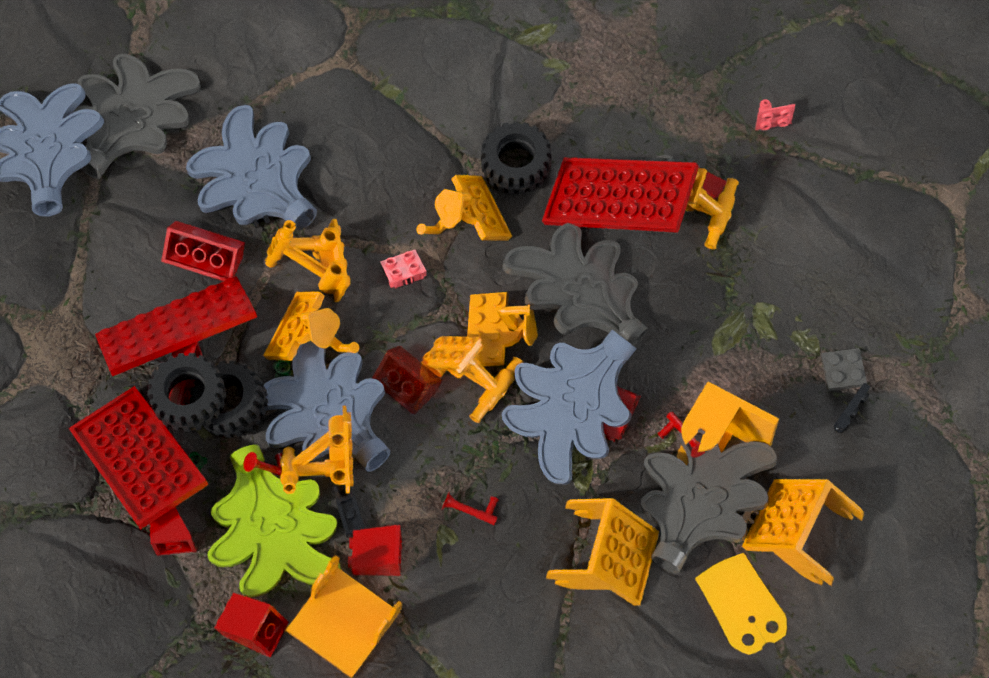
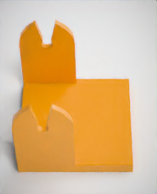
M707 382L683 423L681 429L682 439L685 445H687L698 434V430L701 429L705 431V434L702 436L698 452L708 451L718 444L720 452L723 453L732 436L744 442H762L771 447L779 418ZM681 445L677 458L688 465L687 454Z
M774 479L767 493L768 506L763 510H759V514L756 516L755 522L752 524L742 547L746 551L774 552L806 579L820 585L823 584V581L832 585L834 581L833 576L806 554L802 548L823 504L836 514L852 520V515L862 521L864 516L863 510L829 480Z
M613 498L573 499L567 501L566 509L577 510L574 512V515L588 519H601L588 569L549 570L546 579L556 580V585L570 589L611 590L632 605L640 606L652 562L651 556L655 551L659 531Z
M335 555L329 561L325 572L320 573L312 586L311 597L286 631L352 678L399 615L403 603L398 601L393 607L339 569V557Z

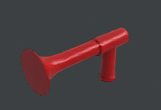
M669 412L667 418L670 422L657 433L662 439L674 427L682 434L683 423L674 412ZM695 438L689 442L692 447L691 456L693 458H697L706 452H698L700 442Z
M250 452L244 459V470L250 472L254 468H258L281 476L282 467L280 459L283 454L275 455L278 466H274L258 460L256 453Z
M449 491L442 510L447 507L455 508L495 525L498 517L492 514L499 499L493 496L490 497L489 504L484 512L458 502L450 495Z

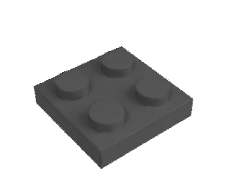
M859 348L821 353L828 391L858 388L863 383L867 384Z

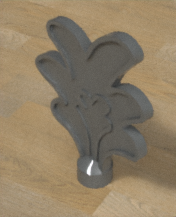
M119 54L113 59V67L119 78V87L101 75L90 74L80 77L78 84L85 90V98L91 103L92 107L81 106L72 113L83 109H91L97 111L104 118L103 126L87 138L86 148L91 153V160L81 170L92 178L100 179L110 163L123 153L137 150L153 154L163 153L167 146V140L162 130L184 128L189 123L185 107L173 100L200 91V80L195 73L186 69H171L149 77L146 66L139 59L131 55Z
M567 223L555 231L550 240L548 250L534 246H521L507 253L502 266L505 273L536 279L526 292L525 304L527 306L530 304V309L532 310L558 309L554 317V325L560 333L566 335L584 327H595L608 333L613 330L635 346L648 331V328L639 319L634 317L630 307L631 297L638 287L637 279L628 273L614 275L615 264L620 255V245L617 242L610 240L597 242L584 257L581 251V229L576 225Z
M699 429L698 434L694 438L701 443L705 431ZM680 433V443L687 454L689 467L679 458L667 453H654L645 458L644 465L647 473L663 490L651 491L641 500L644 513L652 518L661 529V541L651 556L657 565L669 572L678 574L690 552L699 544L713 539L740 543L746 538V522L739 513L763 510L769 503L766 490L759 483L746 479L777 464L776 453L768 444L745 442L732 446L723 453L720 452L717 444L703 455L693 458L691 456V445L689 443L685 445Z

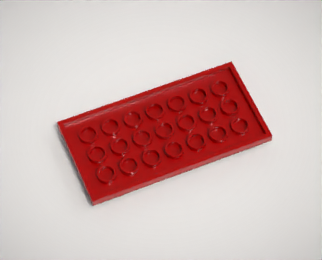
M563 158L542 222L545 225L556 226L570 223L578 227L678 233L699 166L697 163Z
M236 276L227 278L219 284L210 285L199 292H193L182 299L173 300L165 306L156 307L145 314H139L128 321L119 322L113 327L104 328L96 333L95 336L113 377L257 317V314Z
M135 386L69 428L72 435L140 530L209 485L162 421L157 418L153 409Z

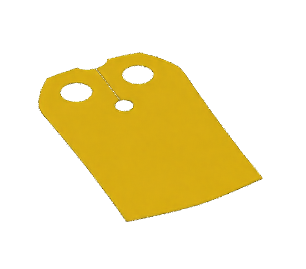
M744 553L715 564L695 578L713 609L728 641L735 649L750 655L762 650L765 643H775L786 635L787 619L784 612L761 581ZM749 616L755 617L754 623L748 621ZM775 621L779 626L776 633L768 632L766 630L767 622ZM748 633L754 636L755 642L753 645L746 646L743 644L742 637L744 634Z

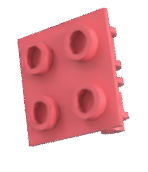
M762 100L755 130H768L771 127H785L791 124L795 104L772 108L769 100Z
M416 250L407 251L380 261L389 280L390 288L396 289L404 286L402 280H404L405 285H408V278L413 283V280L415 282L427 276L426 269Z

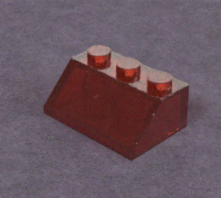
M400 345L387 351L372 379L381 382L385 392L413 415L434 396L443 381Z

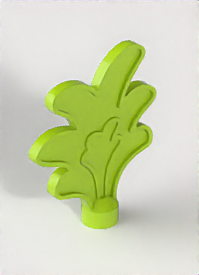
M249 445L235 451L230 455V459L237 473L236 483L232 491L214 504L211 510L212 517L216 523L230 528L209 549L207 554L209 561L219 567H233L243 563L253 555L252 562L239 584L243 596L249 598L262 596L275 588L283 577L284 571L298 581L313 585L319 574L325 572L332 558L317 552L308 544H321L329 540L337 529V521L334 516L308 510L319 499L320 491L317 482L311 479L298 481L295 492L287 494L283 491L284 487L281 480L271 472L254 468L250 472L244 470V459L250 452H255L257 459L265 462L259 445Z

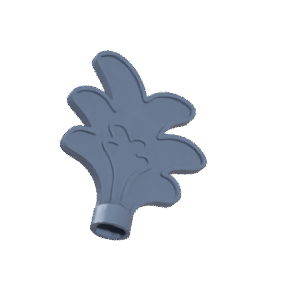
M76 83L64 85L56 89L42 104L31 94L22 91L9 92L0 99V111L17 123V126L7 125L0 128V152L8 154V156L0 159V181H22L27 183L31 189L32 211L39 216H53L62 211L61 189L63 184L71 174L86 166L91 160L90 151L81 143L98 131L104 124V118L95 110L83 109L72 113L84 100L86 94L85 90Z
M243 105L232 109L224 121L222 128L224 146L208 147L197 152L187 162L186 170L189 176L195 179L217 177L207 183L199 194L198 205L202 212H213L234 205L233 215L240 225H248L253 220H258L268 215L283 218L285 221L291 220L296 224L295 230L300 231L308 227L317 214V209L299 193L297 187L298 178L302 170L311 160L309 150L300 145L291 146L284 150L289 130L288 126L283 122H274L266 125L254 138V112L249 105Z
M613 330L603 340V343L592 349L582 350L565 343L555 344L550 354L551 362L555 368H543L529 363H520L515 368V379L521 390L540 401L531 405L507 406L502 412V420L507 427L519 435L529 438L540 437L538 459L541 470L548 480L556 484L566 485L572 480V450L574 444L580 453L589 458H605L609 453V447L604 434V423L612 427H622L631 419L630 410L619 396L617 379L622 366L637 348Z
M311 340L300 344L297 354L292 360L294 377H278L264 384L268 393L266 396L268 406H264L265 410L288 409V411L280 414L270 423L266 432L268 445L271 448H281L295 442L304 441L302 446L304 451L328 432L329 419L336 415H343L342 406H346L347 412H351L352 457L368 472L377 469L390 455V449L373 433L370 425L372 411L385 394L383 384L372 378L364 379L357 384L363 364L362 358L358 353H343L333 359L328 369H326V348H319ZM329 447L310 462H321L329 458Z

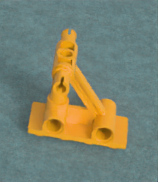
M701 168L698 169L686 211H693L695 209L712 215L708 225L709 234L704 246L709 249H716L718 239L724 233L727 222L731 217V211L735 202L734 194L739 182L734 178H728L724 191L719 194L718 200L715 201L702 188L707 170Z
M332 219L328 228H325L321 235H312V237H293L296 224L291 220L285 221L283 228L278 229L275 237L272 238V243L267 250L268 256L265 259V264L271 268L275 267L277 261L281 260L285 254L321 277L318 283L319 289L323 293L333 294L334 301L339 302L342 296H344L346 289L350 286V276L347 275L346 271L347 260L344 259L343 255L344 243L340 239L341 227L338 225L337 219ZM303 251H312L313 256L316 259L320 260V262H318L311 256L307 255Z
M441 336L436 339L433 348L423 356L420 366L428 368L438 377H442L447 370L457 378H462L465 375L486 390L479 398V404L469 415L474 422L480 423L485 414L493 410L498 401L506 394L507 389L515 380L516 366L523 363V361L518 357H513L508 366L500 370L494 378L477 358L484 349L480 337Z
M342 406L343 415H336L329 419L328 432L298 456H295V450L292 447L283 449V456L280 459L282 467L280 480L285 493L292 494L295 492L298 476L320 475L331 477L332 482L335 484H345L346 493H350V486H354L351 412H347L346 406ZM329 447L330 459H325L322 462H310Z

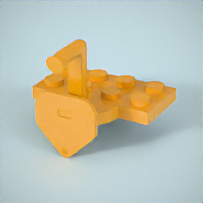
M455 175L452 181L457 191L444 189L435 199V208L441 220L435 226L419 224L416 229L420 235L441 234L447 228H454L463 220L475 226L481 240L508 241L512 237L483 177L473 175Z
M296 292L263 356L268 360L292 361L297 354L300 344L307 343L310 340L319 348L331 346L337 352L357 353L360 348L356 342L343 344L334 337L340 326L339 316L330 308L318 310L322 305L325 295L321 292Z
M507 292L470 295L467 337H480L482 339L481 344L484 349L477 358L481 361L483 367L504 365L505 347L513 346L521 338H524L528 346H532L538 336L534 311L530 309V304L528 306H508L509 295ZM519 314H524V320L521 319Z

